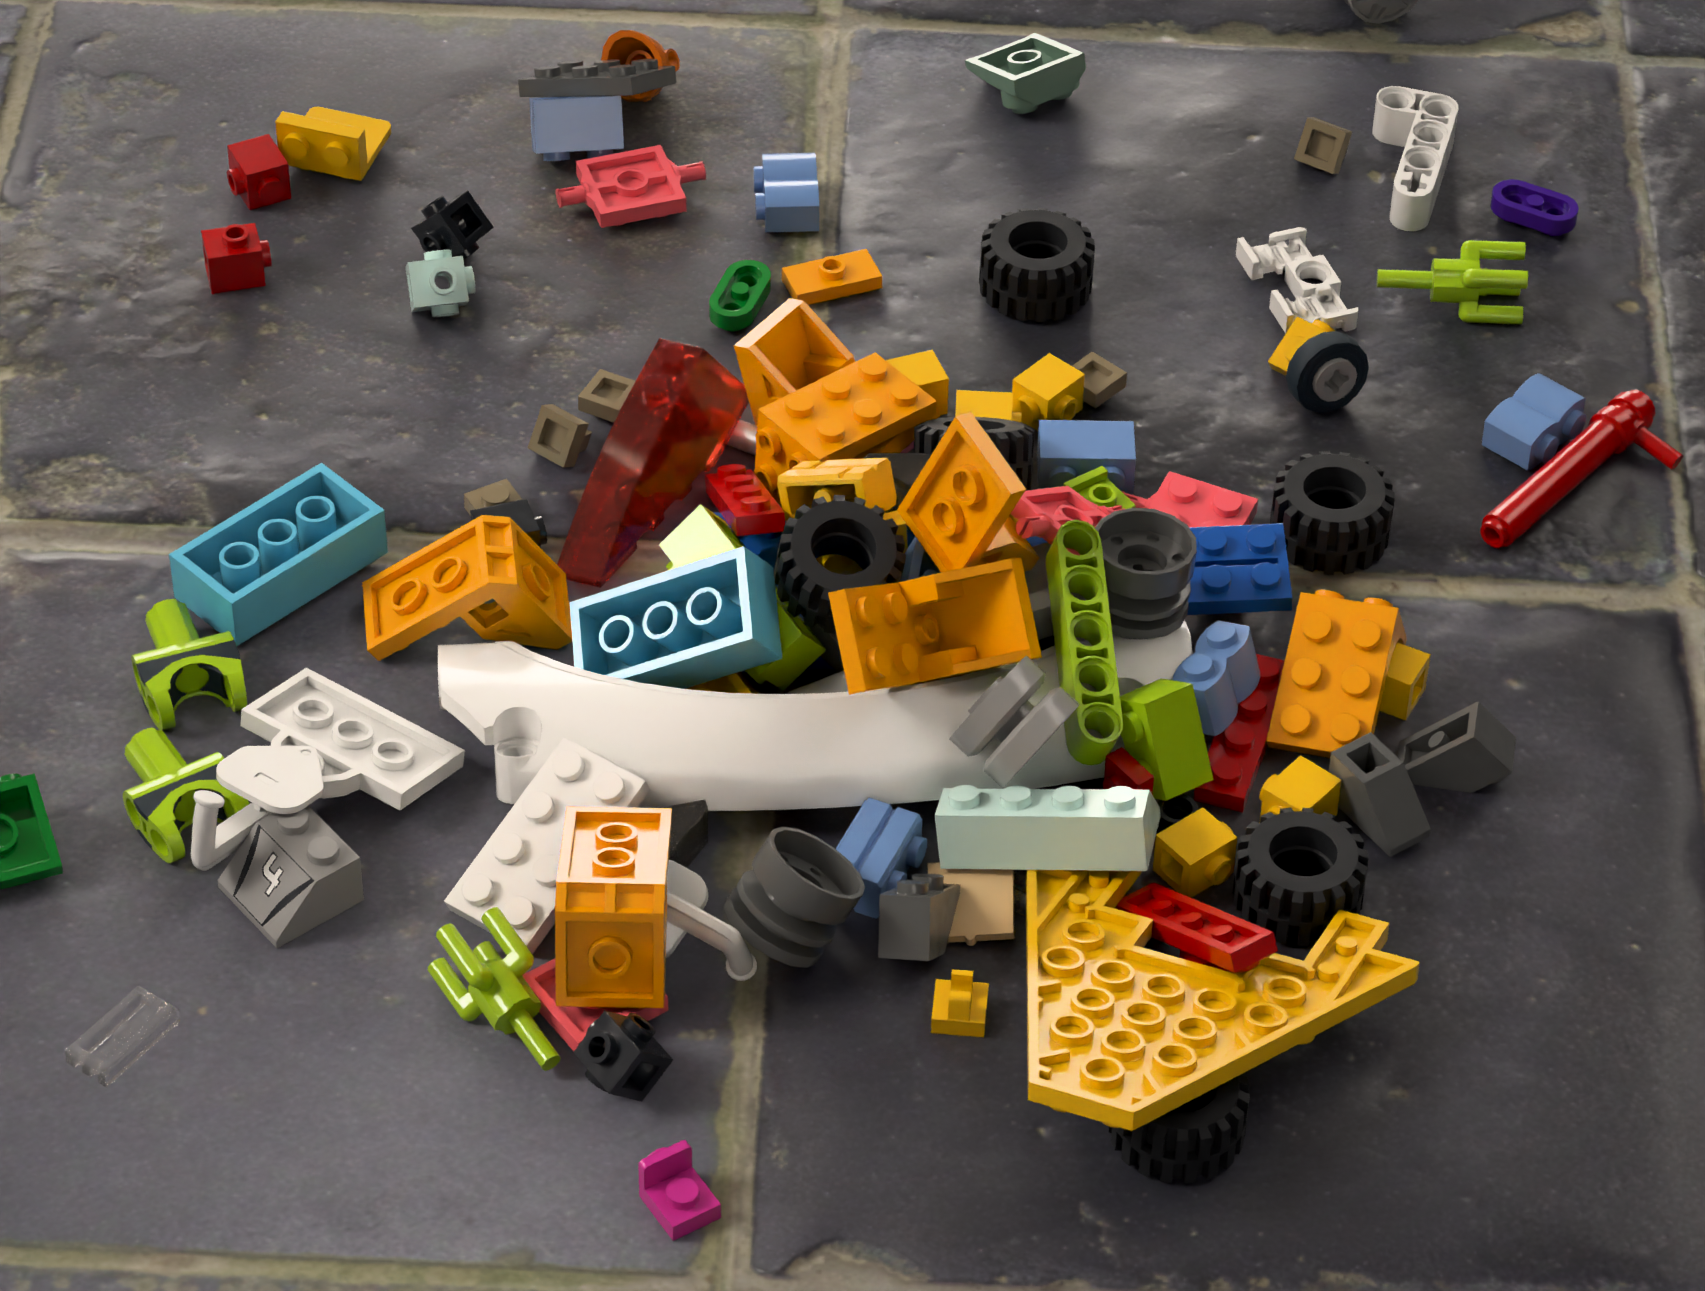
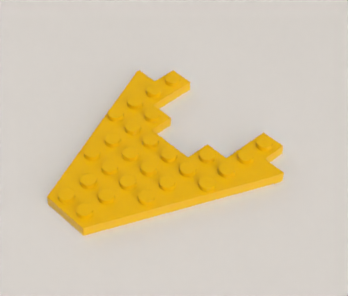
M1026 870L1028 1100L1049 1106L1058 1112L1073 1113L1100 1121L1109 1127L1133 1131L1298 1044L1302 1045L1312 1042L1317 1034L1415 984L1418 980L1420 962L1381 951L1388 940V922L1339 909L1304 961L1274 953L1260 960L1258 966L1252 970L1232 973L1144 948L1152 937L1153 919L1115 909L1118 902L1141 875L1142 871Z

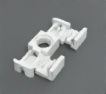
M1297 227L1271 233L1269 244L1251 247L1244 237L1237 238L1236 257L1251 280L1263 278V274L1274 271L1277 275L1283 274V269L1285 270L1284 281L1296 300L1291 302L1288 298L1284 299L1278 290H1272L1269 306L1285 334L1297 316L1311 324L1315 319L1328 324L1335 331L1338 328H1342L1345 332L1356 328L1358 307L1346 308L1340 299V279L1324 255L1313 257L1305 246L1307 233L1305 228ZM1287 239H1289V246L1285 243ZM1313 278L1321 280L1323 283L1311 284L1304 282L1303 279Z

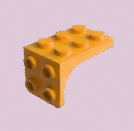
M875 352L758 409L754 473L772 497L781 504L777 486L779 475L792 470L794 466L803 461L821 460L825 462L827 460L853 459L860 453L936 416L937 401Z
M1317 590L1315 594L1300 592L1266 740L1269 748L1330 758L1332 751L1370 732L1374 734L1395 645L1397 642L1406 645L1407 641L1399 608L1393 607L1392 603L1379 598H1365L1363 602L1344 599L1343 595L1330 590Z

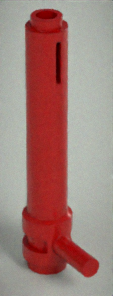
M1630 390L1619 393L1609 401L1607 406L1591 417L1589 426L1483 518L1480 528L1483 540L1494 548L1508 547L1613 454H1620L1633 442L1671 470L1675 469L1681 462L1683 454L1648 430L1656 414L1655 406L1649 396L1639 390Z

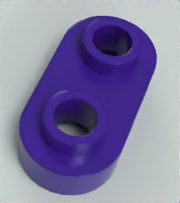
M1515 179L1503 180L1493 187L1490 204L1492 212L1504 221L1514 222L1550 236H1559L1572 231L1576 226L1579 209L1576 201L1567 195Z

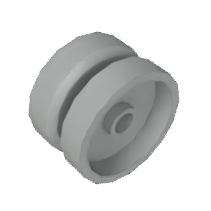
M1027 655L1004 678L1000 676L968 710L970 715L949 739L968 757L979 754L994 737L1000 741L1001 744L985 761L984 772L1001 788H1004L1080 705L1062 687L1050 690L1034 707L1028 700L1044 683L1046 673Z

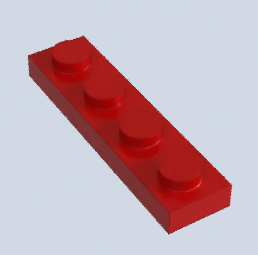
M728 464L719 466L717 473L705 474L706 493L736 536L784 531V511L752 469L746 470V466L741 464Z
M1256 654L1260 669L1259 683L1246 699L1238 703V711L1233 722L1223 732L1214 736L1208 751L1213 780L1195 788L1194 801L1243 813L1268 746L1266 740L1285 660Z
M1154 882L1123 897L1115 907L1118 910L1153 919V938L1233 973L1252 970L1258 966L1260 960L1278 952L1274 932Z

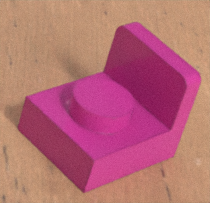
M686 1140L677 1142L669 1147L656 1149L639 1162V1197L672 1241L721 1218V1204L692 1167V1148Z

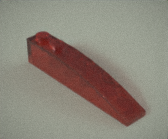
M661 338L657 341L606 438L573 518L557 563L566 573V580L601 588L636 551L637 541L649 529L654 531L665 519L664 512L676 499L682 501L692 490V482L702 471L709 472L718 462L749 400L744 384L704 348Z

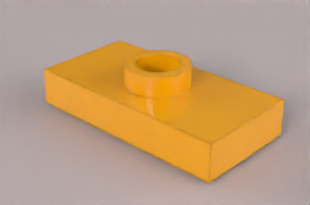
M867 249L828 256L823 259L782 268V281L792 299L803 300L807 305L882 288V274Z

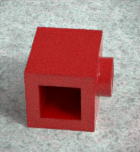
M269 134L227 145L230 169L227 170V179L230 189L235 196L240 195L249 210L292 199L288 162Z
M255 223L233 224L222 228L201 230L205 269L212 294L266 286L264 267L272 266L268 240H259Z

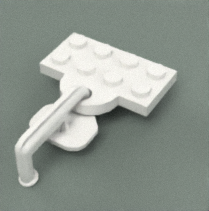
M305 668L241 710L240 726L271 742V746L242 747L217 765L216 779L219 784L252 802L218 826H216L218 810L224 806V798L215 792L200 790L194 793L193 798L196 805L192 827V864L199 870H209L239 849L258 820L271 813L292 814L299 812L319 798L341 797L360 789L381 800L383 803L402 810L462 768L465 750L326 677Z
M563 737L444 900L450 911L487 932L489 930L481 920L482 915L487 910L498 907L533 954L555 924L556 880L566 806L638 808L650 792L647 782ZM669 860L667 875L666 958L673 953L688 932L724 953L727 958L726 971L732 979L737 981L750 979L757 970V962L750 953L740 932L731 925L703 911L708 901V889L704 880L697 873L675 861Z

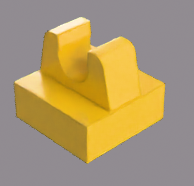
M952 969L951 980L936 979L931 1033L984 1038L989 983L973 982V971Z

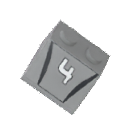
M310 806L292 814L271 813L258 820L217 880L218 888L276 948L283 946L364 900L360 857Z

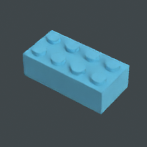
M320 463L170 553L169 559L174 597L180 602L185 603L187 608L219 633L230 631L236 646L388 553L385 511L323 463Z
M745 546L569 602L574 667L597 674L640 683L686 689L782 659L774 568Z

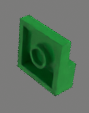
M35 773L26 776L20 774L1 776L0 890L63 874L61 859Z

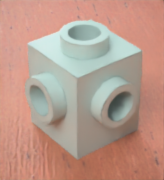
M451 250L424 253L425 260L407 263L406 275L411 312L431 310L432 317L460 314L459 306H466L469 302L468 294L476 292L472 266L464 267L463 256L452 257ZM435 278L445 279L448 282L449 288H438L435 284Z

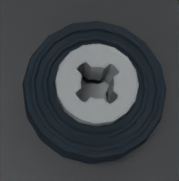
M1338 331L1320 333L1308 339L1300 346L1290 360L1286 373L1288 389L1305 409L1316 413L1335 411L1347 405L1356 397L1365 384L1369 370L1367 355L1360 345L1347 334Z

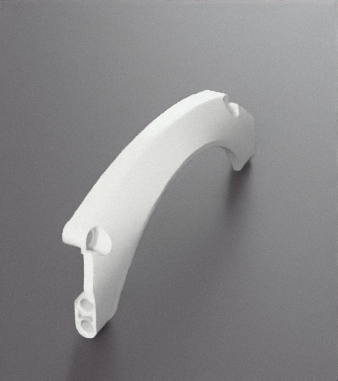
M1185 620L1180 628L1163 637L1126 639L1113 634L1120 696L1161 678L1173 679L1178 666L1193 654L1191 636ZM1076 637L1083 645L1092 646L1084 638ZM513 641L438 645L440 710H447L455 716L484 745H494L497 798L508 804H515L563 737L645 780L650 788V792L638 808H672L673 811H752L862 806L868 798L887 804L940 800L943 788H954L960 785H972L977 788L1004 789L1009 786L1021 785L1029 789L1103 778L1105 772V761L1101 764L1090 766L1081 764L1071 756L1066 745L1064 723L1004 788H1001L984 772L985 761L1001 744L1000 741L994 737L979 754L968 757L949 740L970 715L968 710L1000 676L1004 678L1018 663L962 676L851 695L848 692L752 694L681 689L606 676L560 663L532 652ZM1055 646L1041 651L1042 658L1032 660L1046 673L1044 683L1028 700L1034 707L1050 690L1060 687ZM1081 683L1085 689L1098 692L1090 684ZM1086 729L1093 737L1103 738L1099 732ZM1121 735L1119 736L1111 752L1119 749L1120 747L1125 749L1123 738L1121 737Z

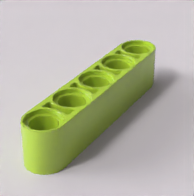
M1071 520L1061 525L1046 555V571L1059 685L1080 704L1064 722L1066 745L1069 753L1076 761L1092 766L1101 764L1105 761L1106 755L1111 753L1123 731V716L1101 538L1093 525L1086 521ZM1066 548L1076 550L1080 556L1070 553ZM1071 592L1082 595L1086 600L1077 599ZM1076 637L1084 638L1092 646L1083 645ZM1081 683L1090 684L1098 692L1085 689ZM1086 729L1099 732L1103 738L1093 737Z

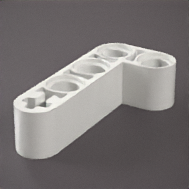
M1401 86L1384 87L1377 93L1372 134L1380 142L1405 147L1394 179L1390 208V221L1398 229L1418 231L1425 228L1430 221L1454 144L1458 104L1450 96Z

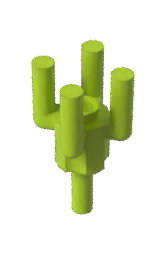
M1468 240L1461 246L1460 259L1434 258L1431 271L1378 269L1377 288L1430 289L1431 302L1459 303V318L1466 323L1522 324L1523 306L1478 305L1479 296L1487 295L1520 296L1521 289H1527L1528 271L1480 268L1479 259L1525 260L1526 244L1525 242Z
M493 907L482 915L481 920L507 955L504 959L501 958L490 941L480 943L472 951L453 924L450 923L442 926L436 932V938L469 983L468 990L445 958L434 960L430 963L427 970L461 1019L468 1022L474 1021L483 1013L495 1031H503L505 1035L516 1032L544 1071L554 1068L560 1062L561 1057L533 1019L541 1008V1002L523 978V975L533 966L534 957L498 907Z

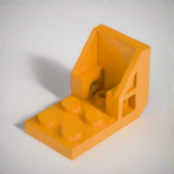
M791 298L734 345L755 426H757L758 409L855 362L853 354L803 300ZM938 406L936 407V416L928 420L940 417ZM914 427L860 453L853 459L888 458L889 461L893 460L914 441Z
M968 412L955 416L897 511L940 572L1020 557L1024 572L1032 570L1039 560V556L1027 539L1021 538L1022 535L1019 536L1017 534L1016 524L1010 517L1011 512L1026 491L1025 486L974 415Z
M481 515L362 582L367 651L378 661L407 648L411 643L439 628L445 627L458 617H461L482 639L513 641L521 645L556 650L572 642L566 573L510 517ZM492 598L495 600V601L492 602V603L484 604L485 602L491 600Z
M1021 557L931 574L897 583L846 588L828 593L849 695L925 683L1019 663L1026 655L1031 660L1042 658Z
M566 806L555 898L556 1006L664 1008L667 875L672 830V808Z

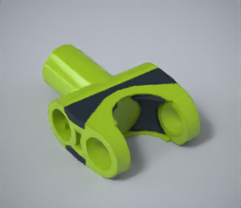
M166 599L154 604L153 608L147 612L145 622L156 649L133 654L131 660L135 680L145 709L159 730L174 728L176 726L174 713L177 706L185 699L193 696H214L223 701L226 707H231L233 712L241 711L244 707L248 706L240 653L231 632L227 631L199 638L185 603L179 602L176 599Z
M155 728L143 729L136 733L125 747L124 755L143 783L123 792L124 806L132 824L145 843L166 863L171 864L185 857V847L180 833L184 828L193 823L196 805L193 798L195 792L207 790L215 792L224 798V806L218 810V823L224 822L249 805L247 799L226 789L217 781V765L225 759L219 752L187 764L162 730H156Z

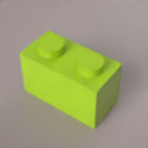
M1161 678L1120 696L1123 716V731L1120 735L1123 738L1125 750L1154 776L1153 797L1155 799L1166 801L1213 780L1193 684Z

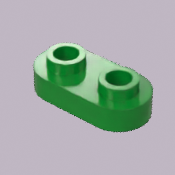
M741 260L731 264L710 297L709 317L711 322L718 328L731 332L739 331L751 325L771 291L770 269L764 263L756 260Z

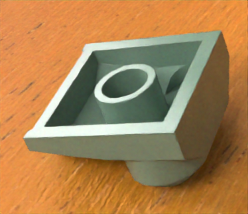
M1037 33L965 60L966 68L982 80L999 89L1002 105L1012 109V112L1017 114L1030 113L1037 109V105L1049 100H1060L1070 97L1072 91L1080 86L1079 79L1086 70L1083 52Z

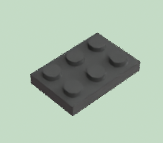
M618 59L595 61L594 65L583 66V60L558 62L557 66L534 68V76L518 79L520 97L636 95L676 84L675 66H658V59L631 61L632 64L621 65Z

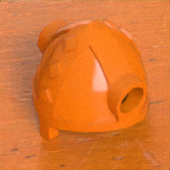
M619 30L609 36L603 46L601 60L618 59L621 65L632 64L631 61L658 59V66H675V71H678L680 67V61L675 50H665L658 41L638 31ZM663 87L636 95L621 96V98L629 102H647L658 95Z

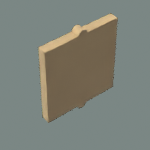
M940 862L928 863V874L943 875L944 883L960 884V896L947 943L966 942L967 945L973 946L976 944V941L1014 939V870L940 869Z

